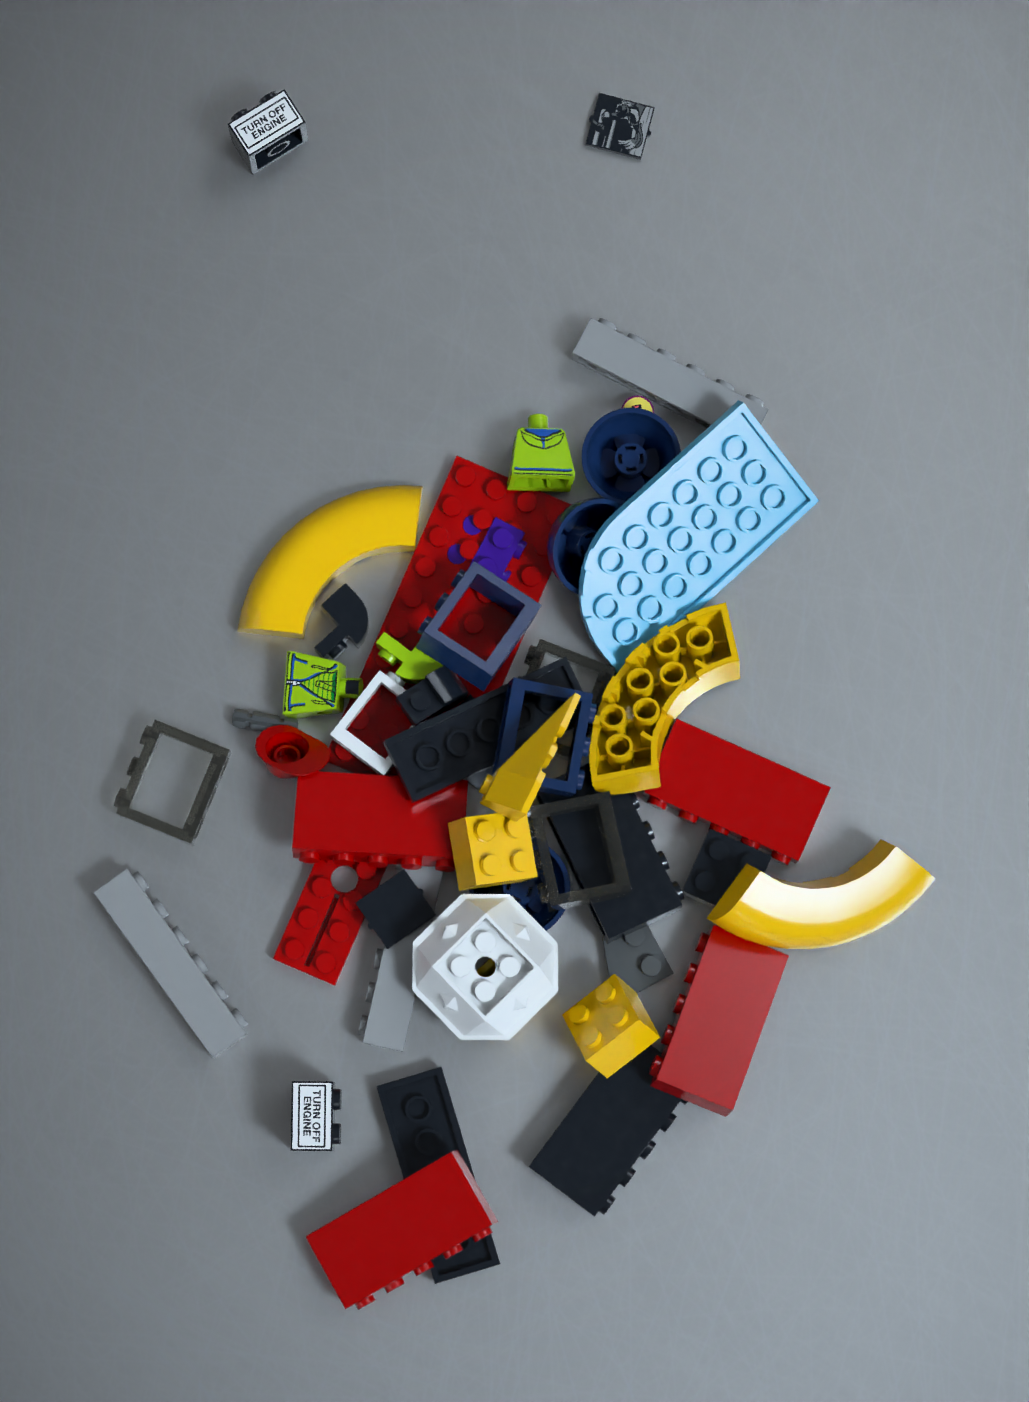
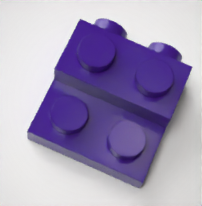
M474 515L466 517L463 522L465 532L470 535H476L481 532L473 524ZM495 517L471 564L475 561L507 582L512 572L509 570L504 571L512 557L519 560L527 545V542L522 540L525 532ZM460 544L451 546L447 553L448 559L454 564H461L465 561L460 554Z

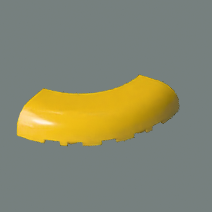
M394 485L357 491L337 498L301 519L281 537L257 569L241 609L237 632L304 639L306 626L318 597L327 585L342 572L353 566L354 563L370 556L393 552H415L423 486Z
M726 602L689 613L685 619L669 627L665 625L658 630L659 633L645 644L642 642L625 659V664L616 676L611 678L602 695V701L593 721L589 748L592 786L596 791L603 794L617 795L661 787L659 773L661 750L665 737L675 719L684 708L703 693L721 684L740 679V662Z
M880 839L864 858L849 868V871L836 877L830 876L819 880L803 881V883L789 882L768 876L755 867L746 864L707 919L729 933L764 946L782 949L832 947L869 935L889 924L915 903L933 883L935 878L898 847Z

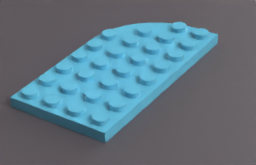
M738 400L604 522L589 545L579 578L578 596L581 617L592 643L616 673L625 664V659L642 642L645 644L659 633L658 630L665 625L669 627L685 619L687 614L701 609L819 501L743 402Z

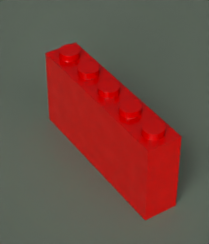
M676 719L660 755L659 773L661 787L644 790L642 795L648 798L647 804L665 811L668 806L679 811L677 817L695 825L697 820L710 825L709 829H713L726 836L730 834L741 839L740 842L757 850L762 848L770 852L772 860L788 866L790 861L795 864L799 861L831 787Z
M323 771L306 776H298L292 843L293 858H299V861L310 864L318 863L319 860H333L334 864L342 866L352 865L353 862H367L368 866L375 868L387 867L388 864H399L402 868L409 870H418L422 866L435 867L438 871L453 872L455 871L448 823L466 817L468 780H461L411 803L399 776Z
M713 925L707 934L702 932L695 946V951L699 952L696 964L690 963L683 979L684 982L688 983L684 995L679 993L675 1000L672 1012L677 1014L673 1026L667 1024L660 1041V1043L665 1045L661 1057L655 1056L649 1074L654 1076L651 1087L726 1117L734 1109L789 955L770 947L744 940L719 926Z
M455 1150L305 1237L344 1308L347 1309L355 1305L359 1310L376 1300L373 1294L384 1288L389 1293L405 1284L403 1276L414 1271L417 1277L434 1267L431 1260L443 1254L444 1258L448 1259L464 1250L461 1246L462 1242L472 1237L476 1243L493 1233L490 1226L497 1223L498 1220L460 1152Z

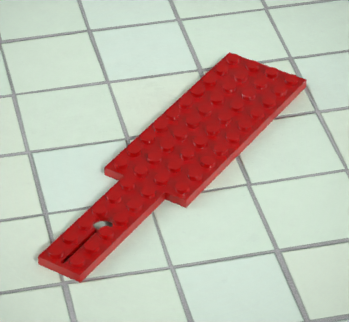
M456 456L359 677L363 680V691L379 670L385 675L389 671L395 674L401 666L399 663L392 666L378 655L380 649L376 647V642L383 632L394 638L408 650L412 651L422 636L417 633L422 622L427 616L434 618L438 612L434 609L436 603L444 592L450 595L454 590L450 585L460 569L468 570L495 517L525 532L522 540L527 542L526 547L519 560L512 557L504 572L507 570L512 572L507 583L539 603L552 573L547 556L548 535L556 518L572 504L541 491L507 490L508 477ZM470 515H474V526L481 530L476 535L466 533L463 528L465 518ZM455 544L461 545L460 554L465 559L461 564L452 563L447 556L449 548ZM469 587L439 631L484 661H487L517 617ZM524 635L484 692L457 675L468 690V696L471 694L474 698H477L503 686ZM405 683L403 688L408 690L416 684ZM381 685L347 728V731L386 759L388 753L383 741L409 729L412 724L395 701L397 696ZM350 698L342 718L358 698ZM461 701L460 703H458L457 705H455V706L452 707L451 709H453V708L459 706L463 701ZM332 739L328 748L330 751L329 764L350 773L378 775ZM395 767L388 773V776H398ZM319 860L318 863H314L273 959L336 986L365 919L356 902L379 887L387 867L375 868L368 866L367 862H353L352 865L348 866L353 868L358 875L357 885L349 892H340L333 887L331 877L333 872L342 865L334 864L333 860ZM335 894L340 896L339 899L334 898Z

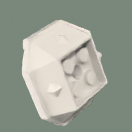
M461 894L413 941L412 991L460 1040H510L558 993V943L510 894ZM481 957H489L495 962V972L489 977H482L475 970V964Z

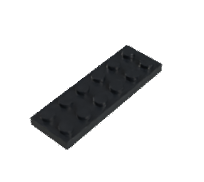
M567 657L520 677V679L583 691ZM508 683L383 741L411 803L493 766ZM524 693L514 752L565 701ZM578 704L565 732L573 729L575 726Z
M442 1067L376 1086L404 1179L455 1150L460 1152L474 1177ZM492 1234L476 1243L472 1237L461 1243L464 1250L448 1259H445L442 1254L431 1260L434 1265L430 1269L434 1283L437 1284L499 1265L500 1261Z

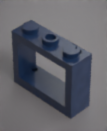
M474 561L467 571L460 569L450 585L454 588L449 595L446 592L442 594L434 607L438 611L434 618L427 616L417 631L422 636L416 648L484 692L525 634L542 605ZM469 587L517 617L487 661H484L439 631Z
M513 677L507 686L491 775L493 776L494 772L514 753L524 693L566 701L574 693L581 695V698L578 702L565 781L545 777L539 789L540 792L571 797L576 794V790H581L584 782L585 770H581L580 766L582 756L587 757L590 748L591 738L586 736L588 723H593L596 714V704L592 703L593 693Z

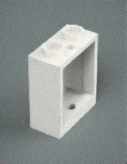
M380 670L330 733V737L378 775H388L394 767L389 755L384 759L347 731V728L381 685L396 696L406 691L403 688L405 682L391 671L385 675Z

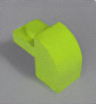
M385 632L376 642V647L380 649L378 655L392 666L396 663L401 665L395 675L405 683L417 684L425 679L426 675L444 666L417 649L416 646L412 651L408 650Z

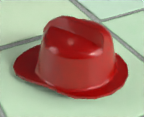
M271 726L263 730L256 738L255 749L257 755L265 762L267 769L274 776L281 779H292L316 773L324 768L329 761L330 751L326 744L293 726Z

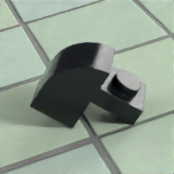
M345 583L321 605L323 612L337 626L314 647L315 652L321 658L328 659L331 657L335 660L348 648L345 643L348 640L359 648L368 634L369 620L366 607L359 596Z
M444 665L425 676V679L397 696L395 701L414 727L436 713L440 715L466 699L469 692L457 674Z

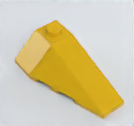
M574 693L494 772L493 776L490 774L486 775L478 791L483 794L480 804L515 822L527 815L546 776L542 769H546L558 749V744H556L557 738H561L566 731L581 695Z

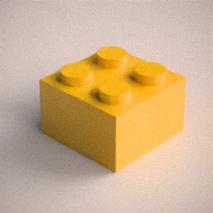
M499 813L464 817L448 823L459 891L519 883L538 877L527 815L517 822Z
M613 974L562 1014L585 1061L607 1079L660 1038L636 991L616 974Z

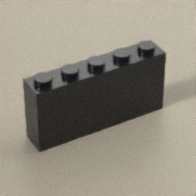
M588 763L580 767L581 770H585L583 786L581 790H576V794L571 797H565L538 791L536 798L565 855L606 944H609L680 911L682 907L681 900L684 899V895L678 882H671L666 872L670 867L662 851L657 852L651 841L655 839V835L647 820L642 822L637 812L640 809V804L635 793L611 795L596 791L592 786L590 765ZM566 773L554 779L565 781Z
M652 1045L608 1079L598 1072L528 1166L594 1217L598 1212L603 1215L607 1212L616 1199L611 1195L619 1184L625 1187L633 1177L636 1170L632 1166L639 1156L645 1160L657 1143L652 1139L659 1129L666 1132L677 1116L672 1112L679 1102L684 1105L688 1102L650 1086L654 1077L649 1074L650 1067L655 1056L661 1057L662 1052Z

